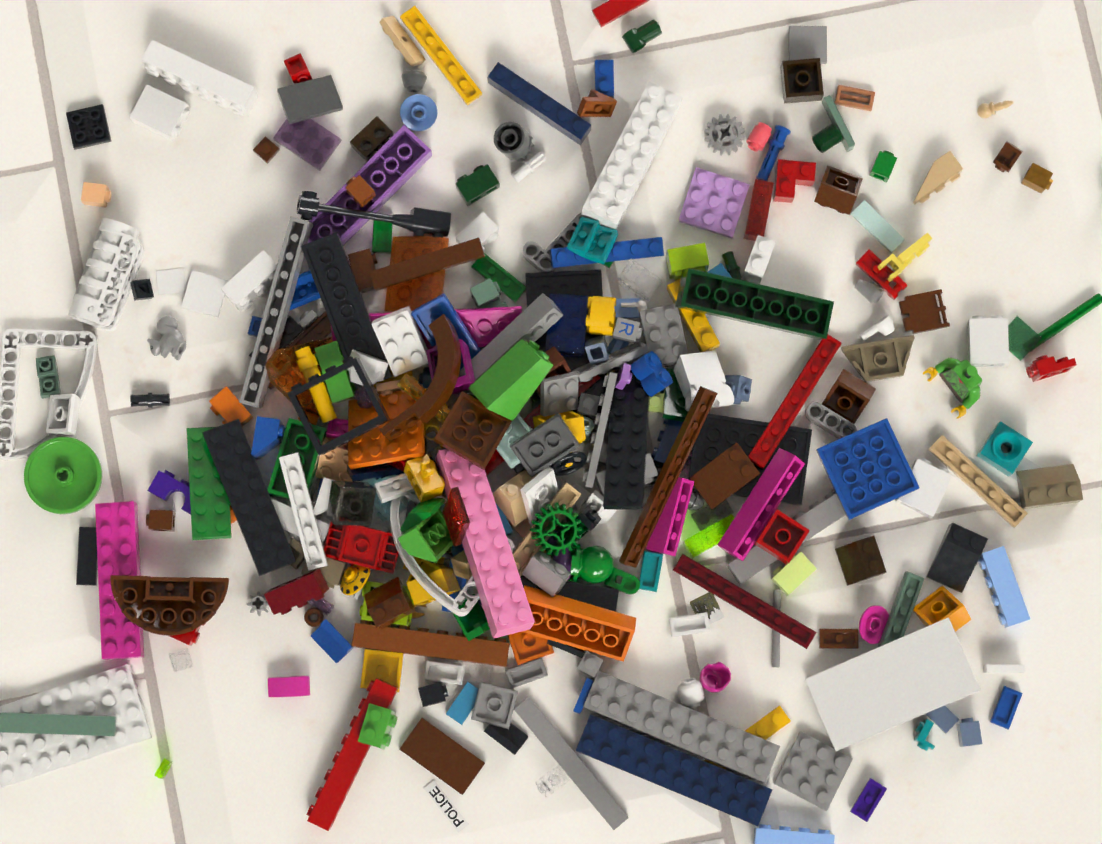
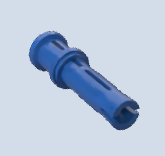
M775 125L774 135L768 142L770 147L756 176L762 182H768L778 154L784 149L787 135L791 133L789 129L780 125Z

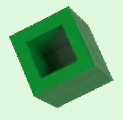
M879 151L869 176L887 183L897 157H894V154L889 151Z

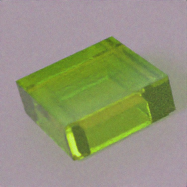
M164 758L154 776L160 779L165 778L173 761Z

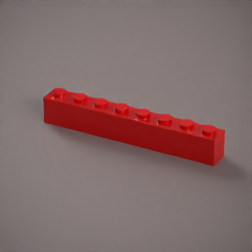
M376 678L375 681L371 680L366 690L369 694L366 699L362 698L358 706L360 712L358 716L354 715L349 725L352 729L349 734L346 733L341 741L343 748L341 752H336L332 760L335 764L332 770L328 769L324 777L326 783L324 787H319L315 795L318 799L315 805L311 804L306 814L309 816L308 822L326 831L331 830L371 745L358 742L369 703L389 709L399 689L398 687L379 678Z

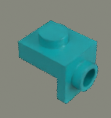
M928 719L919 722L915 729L917 735L914 738V741L918 742L917 746L925 751L928 748L931 750L935 748V745L926 741L934 724Z

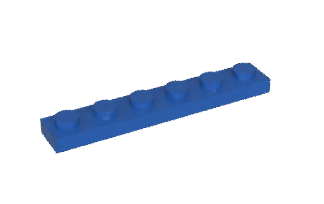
M662 237L615 242L606 262L664 256ZM567 247L550 249L552 268L597 263L568 250Z

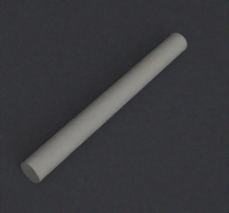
M775 589L773 592V607L780 611L781 590ZM773 630L772 667H780V633Z

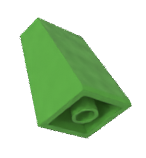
M521 339L468 389L488 410L513 421L553 367V364L548 360L549 356L539 350L540 346L532 340L527 342Z

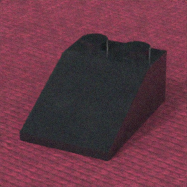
M955 523L949 524L926 577L962 593L988 538Z

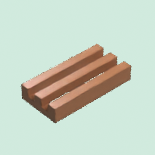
M838 85L835 105L872 111L875 92ZM841 91L870 96V99L842 94ZM840 98L868 103L869 105L840 100Z

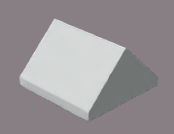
M76 394L50 395L46 433L76 436L80 398Z

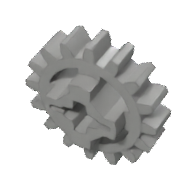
M719 114L718 120L713 117L712 123H707L709 129L704 131V134L708 135L704 139L709 141L707 147L711 148L713 146V153L719 150L721 156L725 151L728 155L731 154V150L736 153L738 150L737 146L742 147L743 145L740 140H745V136L741 135L745 132V128H740L742 122L736 123V117L729 119V114L726 115V118ZM733 128H735L737 132V137L735 134H733ZM728 130V135L721 140L722 134ZM712 132L717 138L716 142L713 139Z

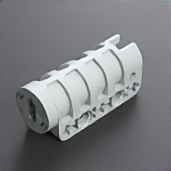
M103 218L73 297L74 300L68 315L72 316L71 318L105 331H113L117 328L131 291L130 282L135 280L144 256V249L137 241L138 230L124 223Z

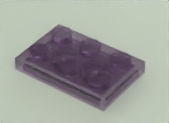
M286 119L273 137L274 141L319 171L342 141L341 138L312 119L289 124Z

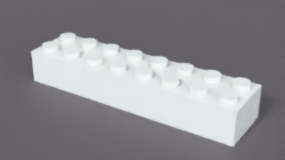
M651 81L648 82L586 200L581 216L599 221V224L604 227L617 229L681 106L682 96Z

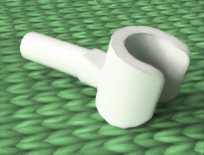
M645 301L621 303V307H637L638 312L648 309Z

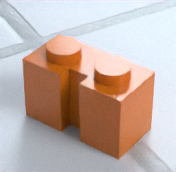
M227 386L209 400L212 404L210 409L216 416L220 414L225 419L222 421L223 424L239 419L243 427L253 418Z

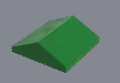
M432 498L420 502L408 514L400 529L403 533L432 516L446 502L445 499Z

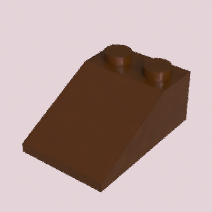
M735 443L690 477L689 480L694 481V487L712 510L758 477L760 473L739 444Z

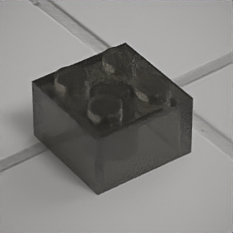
M332 481L326 518L334 525L371 526L376 488L368 482Z

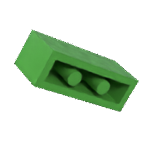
M337 341L314 348L316 352L315 357L322 370L320 372L321 375L326 373L325 369L333 365L338 367L343 364L344 357ZM348 370L324 381V383L326 382L327 392L332 403H340L358 396L354 383L350 381Z

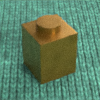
M1032 163L1021 184L1042 193L1045 189L1049 190L1053 182L1051 179L1053 173Z

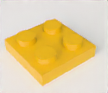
M365 649L360 688L367 689L371 680L375 681L376 678H379L398 687L397 692H399L404 653Z

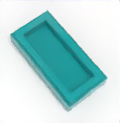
M644 551L639 589L657 592L663 554Z

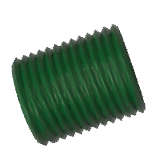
M831 124L814 134L812 141L821 153H824L843 141V137L839 129L834 124Z

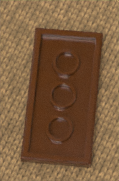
M424 718L420 719L399 749L462 795L485 764V762Z

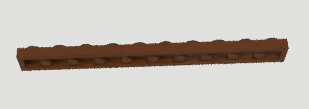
M700 386L619 559L620 563L634 568L637 567L718 394L715 391Z

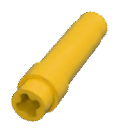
M309 346L295 351L300 372L303 373L306 383L309 382L308 378L318 374L321 376L315 354L312 355ZM324 382L309 389L322 422L326 423L336 419L337 416Z

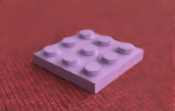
M696 167L678 222L732 239L750 184Z

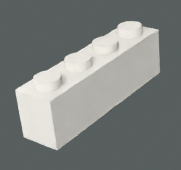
M271 498L283 530L290 533L289 537L300 541L292 507ZM316 519L324 547L330 525Z

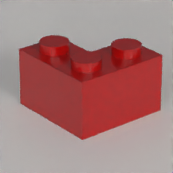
M778 159L773 201L792 203L795 196V185L813 186L816 163Z

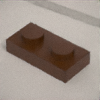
M819 629V649L859 648L858 629Z

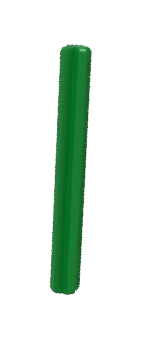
M1099 293L1094 295L1024 343L1023 348L1027 353L1033 351L1102 303V296Z

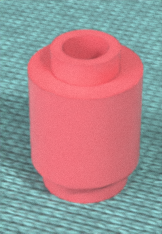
M762 122L755 125L746 140L748 147L755 152L758 150L762 151L771 136V127Z

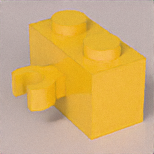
M428 454L406 462L404 473L420 502L442 495L445 487L444 479L442 476H439L436 471V465L433 460H430Z

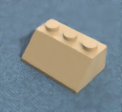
M526 469L504 483L493 493L495 503L514 527L528 518L520 489L538 475L536 474L531 477Z

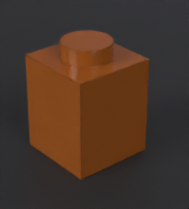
M360 175L356 178L355 176L346 183V192L361 208L376 196L375 191Z

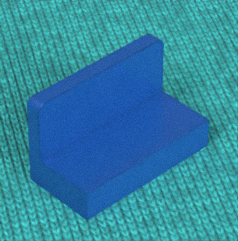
M325 619L320 623L321 626L311 634V637L335 663H338L353 647Z

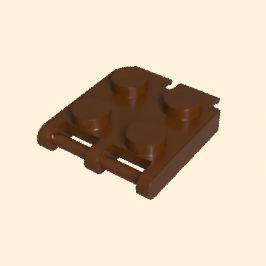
M942 289L905 296V300L899 302L901 315L908 314V317L903 318L905 332L912 331V334H918L950 327L945 314L946 306L943 305L941 297ZM935 295L938 296V301H939L940 307H938V305H937V300H936V296H935ZM939 312H941L944 323L941 322Z

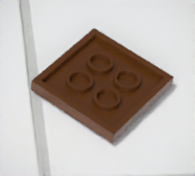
M462 391L433 441L484 470L512 420L488 410L479 400Z

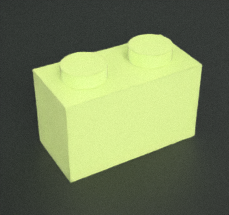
M802 552L798 555L795 553L788 565L784 568L780 565L772 573L774 577L771 580L788 596L817 568Z

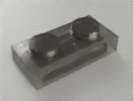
M726 499L711 510L707 505L691 514V517L701 532L734 512Z

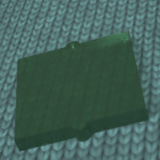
M1018 316L1008 325L1009 351L1021 361L1030 351H1033V348L1042 337Z

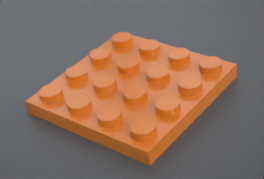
M422 387L409 389V391L405 392L397 391L382 396V394L378 395L390 420L348 442V466L350 469L425 456L423 421L419 420L415 426L406 429L400 437L391 441L380 431L382 427L410 408L423 396L424 390ZM369 397L348 400V431L379 416Z

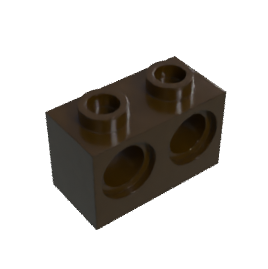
M376 116L350 141L351 147L368 162L393 136V131ZM382 130L385 132V135L383 137H376L375 133ZM369 143L372 146L369 150H363L361 148L362 145Z

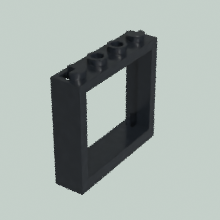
M350 356L342 361V365L338 367L333 365L325 369L326 373L321 376L318 374L308 378V383L304 385L298 383L291 387L292 391L287 393L319 456L390 420L359 358L355 357L353 359ZM354 366L379 416L321 445L297 395Z

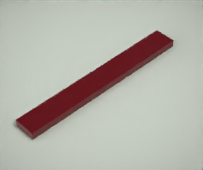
M684 554L681 555L673 569L674 572L805 649L808 648L817 633Z

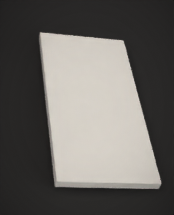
M949 617L805 679L835 751H839L981 690Z

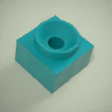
M1000 421L996 424L976 456L1009 477L1014 473L1033 442ZM1001 445H1005L1008 448V453H1004L1001 450Z

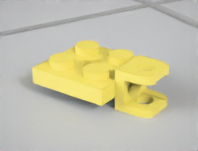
M926 233L898 255V257L894 254L890 255L877 268L881 270L889 264L895 272L887 280L889 282L892 281L912 263V260L916 258L915 255L920 257L927 251L926 249L930 247L929 242L932 240V237Z

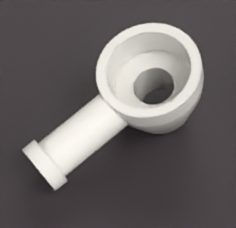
M891 316L883 317L871 328L860 333L859 335L864 342L867 341L869 337L878 331L884 336L893 332L895 327Z

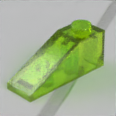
M733 514L683 541V545L691 559L718 545L734 520Z

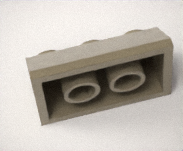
M1074 464L1016 471L1020 502L1023 509L1077 503L1083 500L1081 482Z

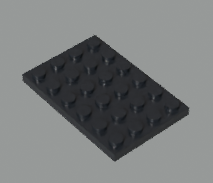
M708 414L693 445L688 480L735 443H738L745 454L749 456L769 423ZM790 426L764 469L754 464L760 473L759 476L733 495L748 497L778 449L781 448L796 455L805 465L780 503L801 506L812 429Z

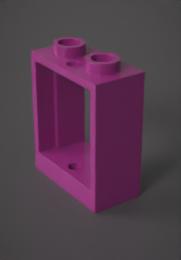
M459 339L466 375L458 377L451 395L469 390L468 388L475 382L469 347L462 339ZM437 345L433 346L432 349L426 350L432 380L438 361Z

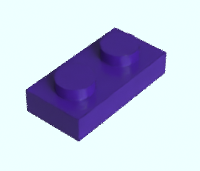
M869 778L850 812L868 822L887 788Z

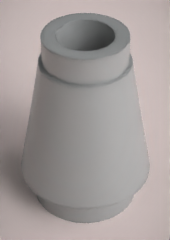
M861 278L854 287L870 303L874 302L876 304L884 293L881 286Z

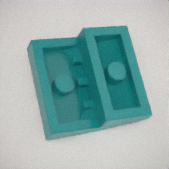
M581 217L567 245V249L579 256L604 265L616 241L618 230L600 226L599 221Z

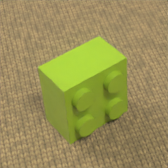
M705 243L667 249L665 258L670 279L675 281L680 279L683 269L687 268L703 272L708 271L709 260Z

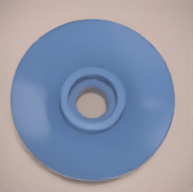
M423 94L409 96L404 100L400 108V117L403 124L413 131L429 129L435 123L438 115L435 102ZM417 112H422L423 115L421 117H416Z

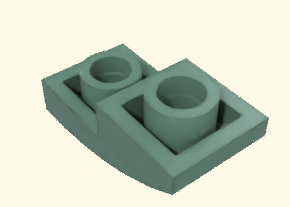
M55 355L36 358L41 398H50V395H60L61 390Z

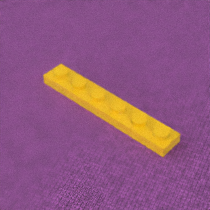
M413 6L400 16L402 22L468 106L482 95L480 89L416 6Z
M778 706L745 731L766 740L790 723L791 720L783 709ZM706 759L704 760L705 762L715 765L719 768H722L724 770L726 769L725 767L718 765L714 762H711Z

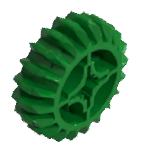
M554 503L553 508L551 504H547V511L541 507L540 511L542 514H534L538 518L537 521L531 520V523L535 524V527L530 528V531L535 532V534L531 535V538L537 539L534 543L535 546L541 545L539 550H546V553L549 555L553 551L555 556H558L559 550L562 554H566L565 548L572 551L571 544L578 545L575 538H581L577 531L583 530L582 527L577 526L581 523L580 519H576L578 513H572V507L566 509V504H561L560 508L558 503ZM555 514L565 515L569 522L560 523ZM548 518L549 524L542 531L543 524L545 520ZM555 525L560 527L557 529V533L553 532ZM570 529L568 537L564 540L565 531ZM544 536H553L557 544H548Z

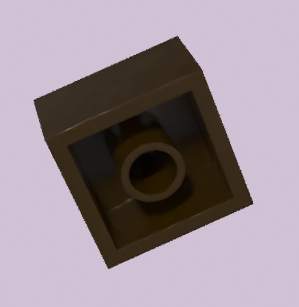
M820 58L782 61L780 70L784 104L821 101L824 92Z

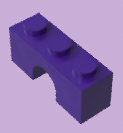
M167 470L164 473L158 471L147 491L166 502L174 492H182L185 496V502L181 509L191 515L189 482L183 479L179 482L174 479L175 475Z

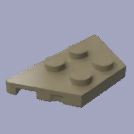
M912 335L843 346L841 351L865 382L901 377L905 373L915 337Z

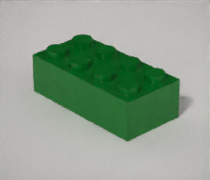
M288 419L267 489L270 495L288 500L290 498L279 457L299 452L309 493L319 461V455L302 422L299 420ZM311 424L322 445L327 429Z

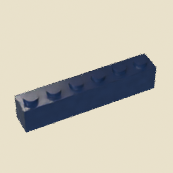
M498 62L488 75V84L577 144L581 145L590 133V123Z

